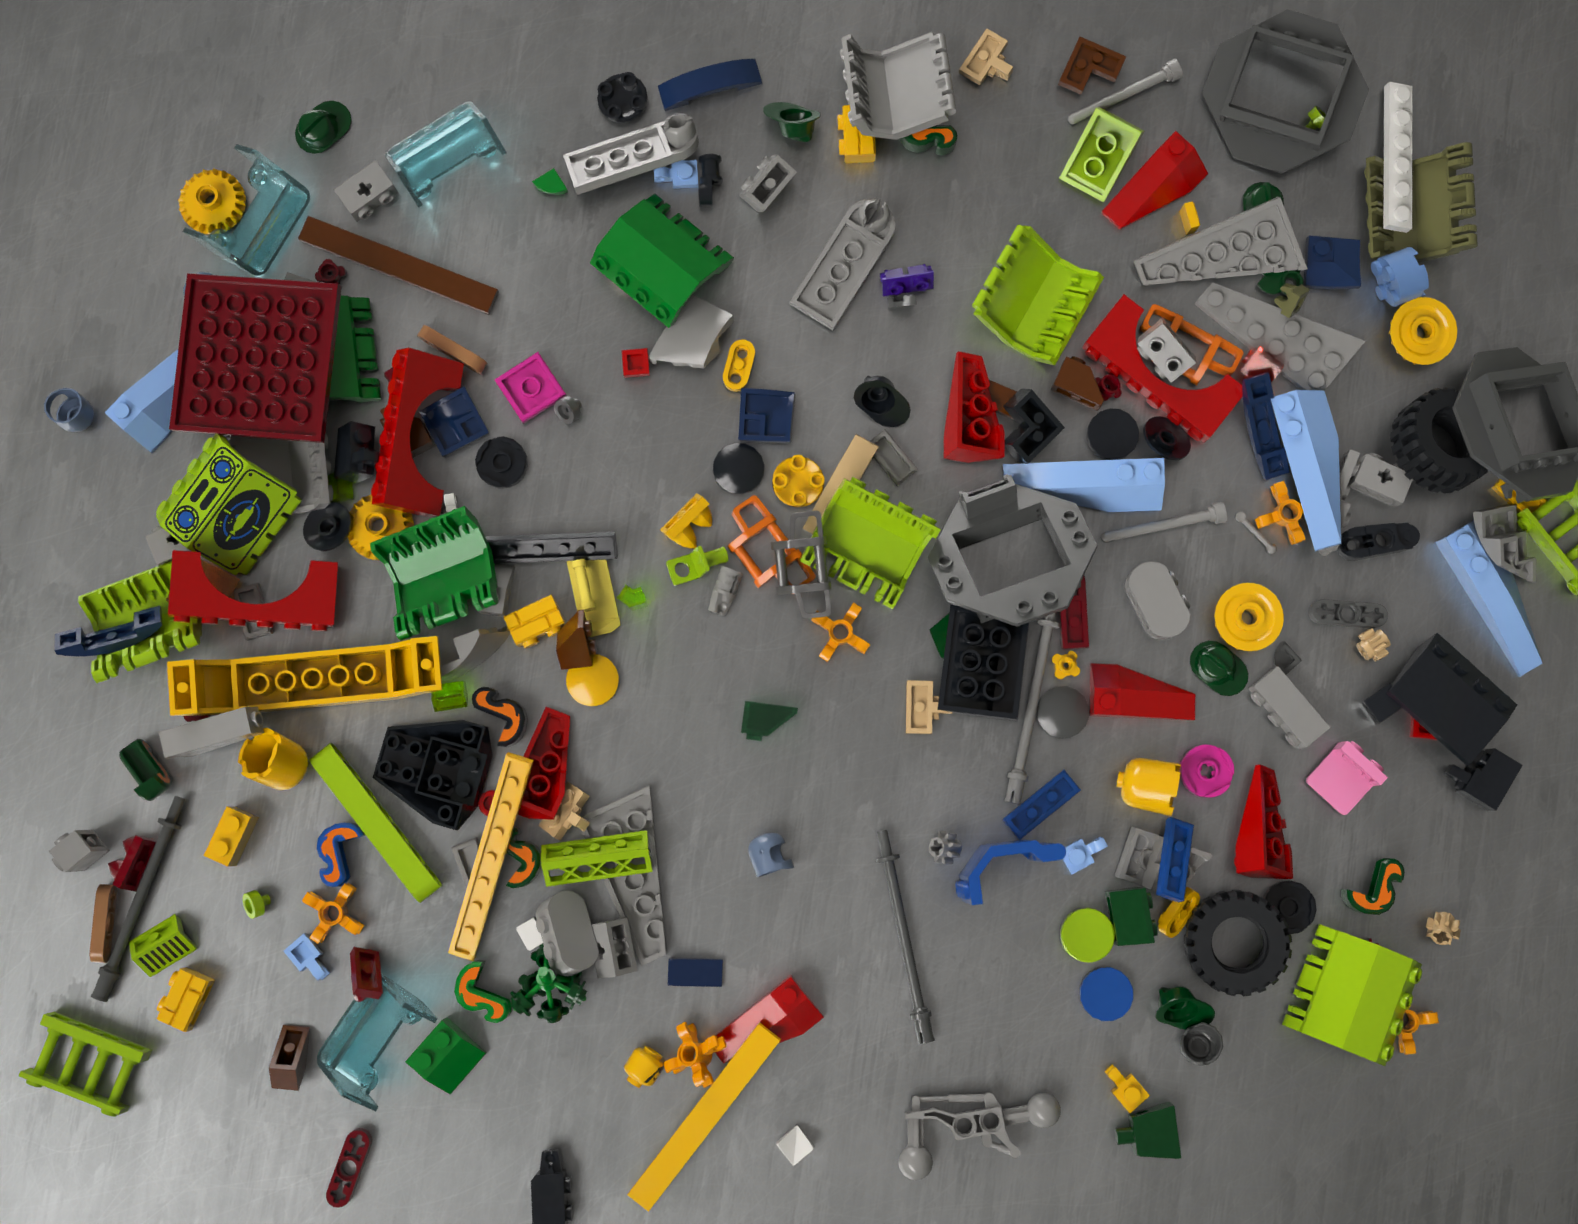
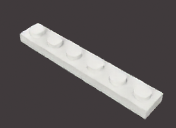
M1388 82L1384 86L1383 229L1407 233L1412 229V86Z

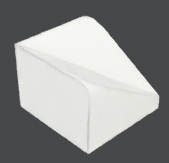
M536 917L516 927L518 934L529 951L543 943L541 934L536 927Z
M798 1124L776 1142L778 1148L793 1166L814 1150L813 1143Z

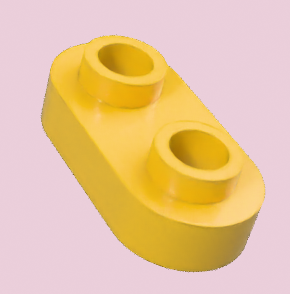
M737 340L729 349L723 372V383L730 391H741V388H745L749 382L755 359V348L748 340ZM740 351H745L747 353V356L745 358H739L738 353ZM734 375L740 376L741 380L738 383L731 381Z
M1186 887L1184 901L1179 903L1172 901L1166 911L1160 915L1158 920L1159 931L1169 938L1177 936L1187 923V920L1192 916V911L1196 906L1198 907L1200 902L1199 893L1190 887Z

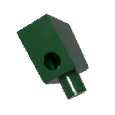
M1170 1102L1129 1113V1127L1115 1128L1117 1145L1132 1144V1150L1136 1156L1181 1158L1175 1106Z

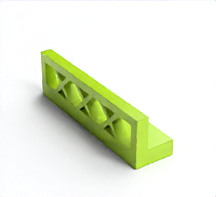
M648 831L541 845V866L546 887L653 872ZM644 857L646 864L634 865L630 861L633 858ZM611 861L618 864L615 868L609 869L603 866L606 862ZM582 865L591 867L588 872L577 870ZM561 869L565 873L551 877L549 870Z

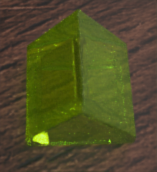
M334 473L327 476L328 485H332L333 500L330 502L354 500L352 482L334 479Z

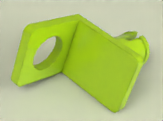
M698 546L690 554L668 560L666 566L672 583L676 586L702 578L710 570L709 567L727 563L728 554L723 546L708 552H704L702 546ZM684 563L688 566L689 573L686 577H680L676 574V564Z

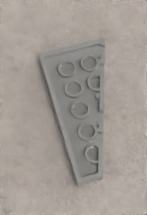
M1276 197L1133 260L1143 286L1209 278L1257 275L1260 273L1308 270L1281 197Z
M1213 282L1195 302L1198 308L1300 390L1325 391L1365 343L1362 339L1297 314L1288 318L1281 314V308Z
M650 786L582 816L590 822L585 832L582 831L585 839L648 831L653 872L603 879L620 919L628 918L633 948L641 966L667 955ZM644 857L633 858L630 861L634 865L646 864ZM611 861L606 862L603 866L609 869L615 868L618 864Z

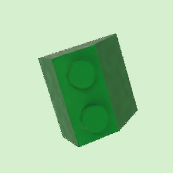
M446 1017L439 1022L405 1062L423 1079L451 1094L487 1052Z

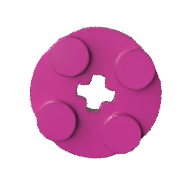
M1206 744L1196 746L1190 749L1179 763L1181 764L1180 778L1183 785L1197 797L1210 798L1219 796L1231 785L1234 775V764L1228 753L1221 748ZM1203 764L1207 767H1213V771L1210 772L1212 777L1209 779L1200 773Z

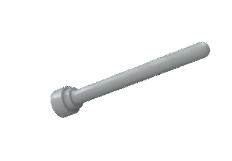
M1174 58L1164 63L1161 71L1069 115L1068 122L1076 124L1092 116L1098 107L1107 109L1164 80L1166 82H1174L1182 78L1183 71L1179 62Z
M1223 502L1213 503L1211 507H1207L1206 511L1107 531L1101 535V538L1104 542H1110L1204 521L1220 524L1227 522V512Z

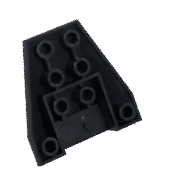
M465 720L387 727L372 778L431 823L458 831L478 807L492 759L489 729L487 726Z

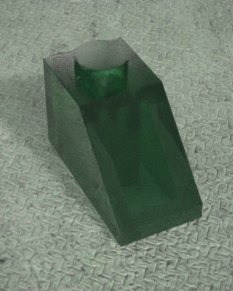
M745 701L741 734H746L747 740L762 741V737H769L795 717L798 708Z

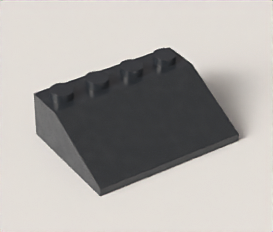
M950 605L937 710L1018 722L1030 622L1017 627L996 619L981 623L977 612L957 605Z
M1438 633L1417 647L1386 692L1388 696L1466 766L1474 761L1505 725L1518 705Z

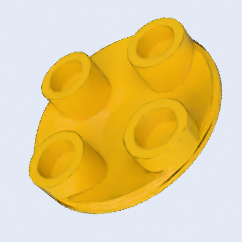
M794 455L785 459L776 467L772 478V486L776 496L783 503L792 507H805L814 503L820 497L825 479L820 467L814 461L802 455Z
M599 654L593 655V666L568 669L566 676V685L570 695L577 702L586 706H598L611 700L619 684V676L615 665L608 658Z

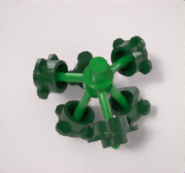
M542 943L537 951L531 953V959L536 961L540 968L528 976L523 974L519 977L518 983L522 985L523 990L520 989L517 993L514 991L510 992L512 996L510 1004L517 1013L522 1014L524 1012L527 1016H530V1009L535 1006L533 997L547 996V1000L541 1004V1010L537 1012V1017L545 1019L548 1023H556L562 1019L563 1015H567L569 1009L572 1010L575 1004L580 1006L582 1001H586L585 995L587 991L583 989L586 981H583L582 985L580 984L582 971L573 976L555 975L550 970L548 959H546L543 951L544 944ZM555 987L558 988L561 994L568 993L564 1001L571 1004L570 1008L563 1007L560 999L553 998L551 991Z

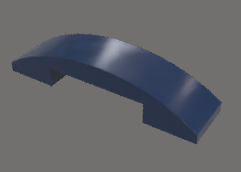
M739 59L705 66L681 74L658 85V90L664 110L667 111L689 105V100L736 87L739 91L762 84V80L755 59Z
M1266 372L1243 379L1242 395L1245 419L1253 452L1263 479L1268 480L1290 473L1285 448L1280 446L1271 399L1274 398L1270 375Z
M160 606L134 612L133 622L85 634L82 627L56 633L54 651L57 655L96 656L133 646L151 636L162 626V609Z

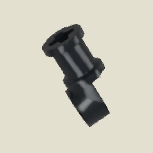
M704 154L699 156V163L702 165V177L698 184L699 207H712V186L722 184L723 178L719 173V163L722 161L720 155Z

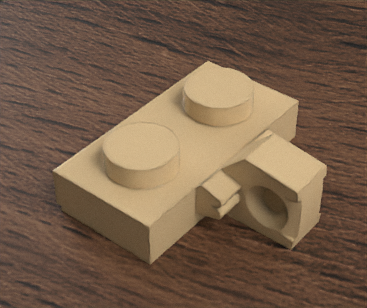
M986 29L960 67L959 74L981 86L987 75L992 78L996 75L1007 81L1013 73V66L1004 61L1006 57L1002 55L1008 45V40Z
M907 680L906 734H932V720H939V714L953 713L937 710L939 696H933V681Z
M567 781L564 798L554 820L542 819L538 826L560 841L572 825L585 832L590 822L579 814L590 796Z

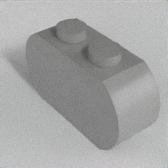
M1146 562L1137 566L1128 574L1124 583V589L1147 634L1155 639L1166 640L1185 630L1190 621V612L1188 610L1190 604L1184 594L1180 595L1176 587L1178 580L1172 571H1168L1165 565L1158 562Z
M561 891L543 901L535 914L537 919L536 927L541 934L544 944V955L548 959L550 968L557 974L573 976L591 967L598 958L599 949L584 899L572 891Z

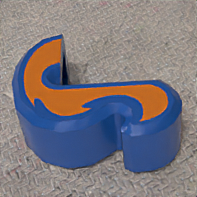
M338 823L324 829L319 836L317 851L319 857L328 864V868H321L319 874L322 882L327 886H343L350 879L351 876L343 842L366 836L358 824Z

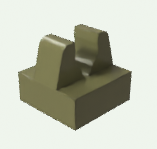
M1286 283L1280 290L1285 292L1288 298L1279 295L1275 298L1274 302L1282 309L1281 314L1290 318L1300 310L1310 289L1302 284L1295 286Z

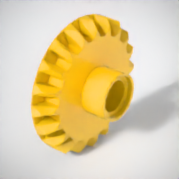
M214 168L212 170L203 169L198 174L193 173V177L190 180H185L186 184L183 189H180L181 195L178 199L179 211L184 221L192 229L203 234L214 235L230 230L240 221L246 207V195L242 185L233 175L224 170L220 171ZM215 195L211 203H206L209 196Z
M1419 297L1402 304L1394 313L1393 319L1390 322L1389 334L1392 339L1391 344L1394 345L1396 353L1400 354L1404 360L1410 361L1413 364L1424 366L1439 362L1451 352L1457 339V324L1452 312L1445 304L1433 298ZM1418 326L1424 330V338L1417 334Z
M371 495L362 497L361 500L353 504V508L350 511L352 527L348 540L350 545L360 555L368 559L379 560L371 552L370 543L382 537L400 532L407 527L414 526L413 516L411 513L372 505ZM382 519L384 521L383 528L379 531H373V523L376 520Z
M1241 583L1229 588L1220 596L1214 614L1215 627L1220 637L1228 645L1233 646L1237 650L1247 652L1258 651L1272 644L1279 636L1284 622L1283 609L1276 595L1268 588L1255 583ZM1244 611L1252 615L1251 624H1246L1242 620V613Z

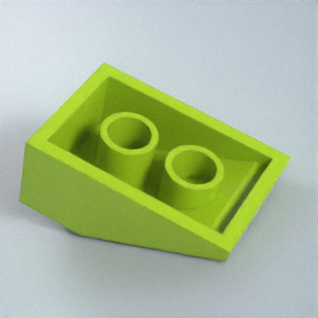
M1101 107L1096 108L1059 179L1105 202L1132 156L1144 130Z

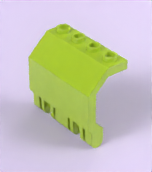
M852 477L849 481L844 478L821 517L823 537L826 536L827 542L824 545L825 558L828 552L836 556L833 565H831L828 571V576L834 578L843 560H845L836 580L857 590L868 572L859 592L865 595L874 577H877L883 582L876 591L874 600L880 602L886 593L882 604L893 609L921 553L932 537L937 538L941 529L935 526L937 523L935 519L925 514L921 518L912 514V507L902 502H899L898 505L889 502V495L877 489L874 493L864 489L866 483ZM817 526L811 538L819 537ZM807 546L800 558V562L811 566L815 559L814 546Z
M172 561L78 596V603L91 621L94 632L133 622L134 612L160 606L162 609V626L151 636L125 649L97 655V659L91 661V674L96 683H101L110 679V677L118 676L120 667L124 666L129 672L134 670L135 667L140 668L161 658L168 657L169 649L172 647L181 652L186 650V647L189 649L200 645L202 619L190 618V623L173 622L174 617H168Z
M1319 924L1315 935L1332 943L1329 944L1313 938L1312 944L1329 952L1325 961L1317 956L1307 954L1306 961L1323 968L1321 970L1304 963L1296 985L1312 991L1313 995L1295 989L1293 994L1300 999L1310 1001L1307 1012L1295 1005H1289L1287 1011L1304 1017V1020L1285 1014L1282 1025L1386 1066L1387 1061H1390L1394 1054L1393 1044L1395 1038L1403 1029L1404 1022L1402 1019L1404 1013L1412 1004L1414 986L1421 979L1422 964L1380 945Z

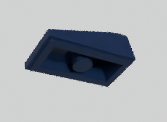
M669 958L668 986L722 987L723 959Z

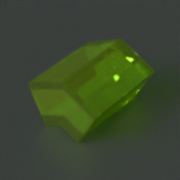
M625 585L617 596L618 601L632 611L648 606L641 587L632 589Z
M465 681L442 684L443 690L431 693L434 712L463 708L468 705Z

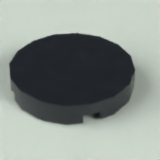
M1109 408L1100 411L1092 418L1087 428L1086 439L1089 448L1096 456L1109 460H1119L1128 456L1135 449L1139 441V429L1136 421L1129 413L1121 409Z
M502 436L483 443L477 452L475 464L480 478L491 487L504 489L510 488L522 480L527 471L528 460L523 447L518 442Z
M1290 880L1279 881L1270 886L1264 894L1263 899L1274 905L1280 911L1281 916L1285 918L1290 934L1304 931L1314 921L1317 911L1316 901L1312 893L1303 884Z

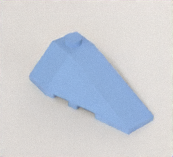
M178 349L126 390L104 412L151 453L172 432V430H169Z

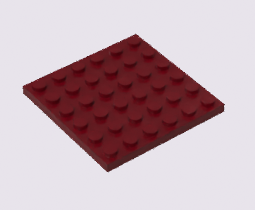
M187 273L169 430L324 443L342 286L336 283Z

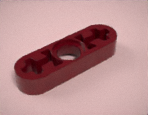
M355 1129L345 1139L326 1192L327 1202L333 1207H343L353 1197L372 1145V1136L366 1129ZM361 1135L365 1145H361L358 1148L356 1155L347 1154V1151L353 1152L356 1145L352 1138ZM351 1160L356 1164L355 1174L347 1175L343 1172L342 1164L344 1161ZM342 1181H351V1184L346 1183L342 1193L346 1197L337 1200V1194L333 1193V1191L341 1187Z

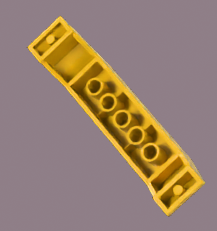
M438 636L410 638V640L392 644L239 659H190L167 662L170 716L219 715L243 707H258L261 713L397 700L443 690Z

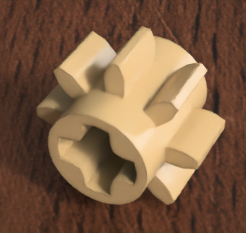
M1373 628L1358 635L1361 641L1356 646L1366 660L1373 658L1376 662L1389 654L1386 648L1391 646V643L1382 630L1379 629L1374 632Z
M1436 912L1434 919L1427 918L1426 928L1428 930L1426 936L1431 937L1436 944L1451 945L1452 938L1459 940L1461 932L1459 929L1460 920H1455L1451 913Z

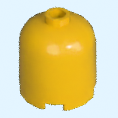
M263 728L264 733L254 736L252 740H245L238 757V763L242 765L243 772L241 774L276 790H289L298 785L304 778L308 768V756L301 745L269 728Z
M1145 758L1131 760L1126 765L1124 772L1119 771L1116 787L1121 788L1123 802L1133 808L1172 816L1174 807H1172L1173 799L1177 797L1181 764Z

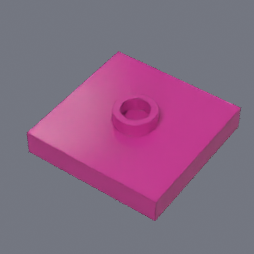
M539 352L494 379L523 424L554 405L559 399L567 396Z

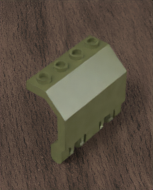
M1464 142L1448 146L1440 153L1412 160V229L1407 233L1383 229L1384 159L1377 156L1366 158L1364 175L1367 180V227L1370 238L1368 251L1371 259L1377 260L1379 257L1406 247H1412L1417 251L1418 254L1414 257L1420 263L1458 254L1460 251L1478 246L1477 234H1475L1477 226L1474 224L1459 226V220L1476 216V209L1474 208L1476 206L1473 183L1474 175L1471 173L1456 175V170L1473 165L1472 143Z

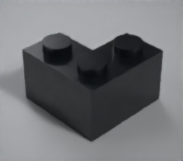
M1020 389L1003 406L1019 425L1005 439V449L1019 463L1029 464L1065 428L1032 389Z

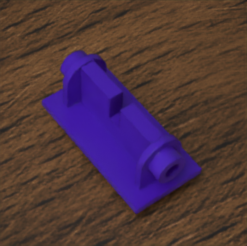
M926 264L907 267L908 274L906 275L903 274L902 268L884 270V273H880L883 296L934 289V272L931 265L926 266Z

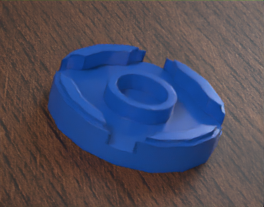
M1099 967L1090 971L1082 979L1079 988L1080 1001L1084 1010L1093 1018L1101 1021H1114L1123 1017L1130 1009L1133 1001V987L1129 979L1121 971L1111 967Z

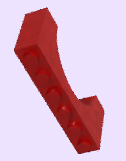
M1123 294L1084 343L1082 348L1085 350L1086 356L1095 362H1101L1106 366L1105 369L1109 374L1116 377L1119 376L1127 382L1126 386L1132 392L1141 393L1145 396L1150 406L1163 410L1168 414L1167 418L1175 425L1181 424L1188 430L1189 436L1194 440H1201L1205 443L1243 397L1242 385L1228 374L1216 384L1196 390L1177 388L1157 378L1142 361L1136 345V327L1144 309Z
M413 348L396 350V354L392 359L393 374L388 384L389 399L388 405L384 410V430L379 439L381 448L378 463L375 464L377 471L376 479L371 489L372 505L424 517H438L441 513L444 490L428 483L418 471L410 448V430L418 407L430 394L437 390L450 391L460 389L464 363Z
M173 550L168 617H174L173 622L190 623V618L202 619V624L217 625L218 620L229 621L231 626H246V622H255L257 627L273 628V624H284V629L300 630L302 625L311 626L312 631L326 632L328 627L334 626L338 562L311 560L305 580L293 593L275 602L250 604L227 597L210 583L202 567L201 552Z

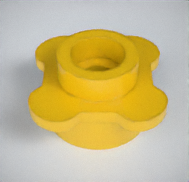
M1069 651L1064 655H1053L1052 663H1054V674L1057 679H1063L1069 675L1076 677L1080 674V668L1076 662L1078 656L1074 651ZM1064 663H1068L1067 668L1064 667Z

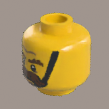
M646 1045L644 1048H635L624 1065V1070L629 1075L627 1081L638 1088L642 1084L652 1086L664 1069V1064L661 1061L663 1056Z

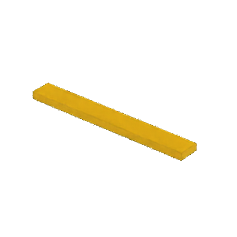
M510 752L505 756L449 947V954L470 961H474L533 765L534 760Z
M760 1022L715 1079L714 1084L708 1088L627 1195L648 1212L780 1042L781 1039Z

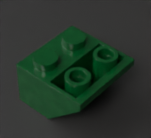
M1142 887L1105 891L1109 919L1115 932L1114 945L1125 946L1155 943L1154 936L1158 935L1156 921L1154 919L1151 920L1149 909H1153L1151 893H1147L1146 888Z

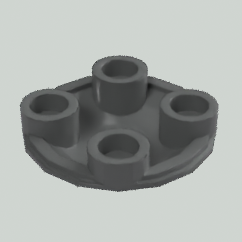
M1067 686L1055 687L1048 690L1039 699L1037 719L1048 735L1057 738H1071L1079 734L1086 726L1089 718V706L1085 697L1076 689Z

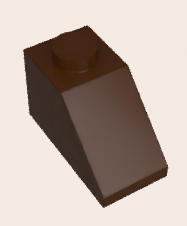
M1066 356L1051 387V391L1098 411L1104 400L1091 367L1085 365L1086 362L1078 357L1072 356L1069 358Z
M283 1025L269 1065L272 1088L299 1091L306 1069L310 1027Z

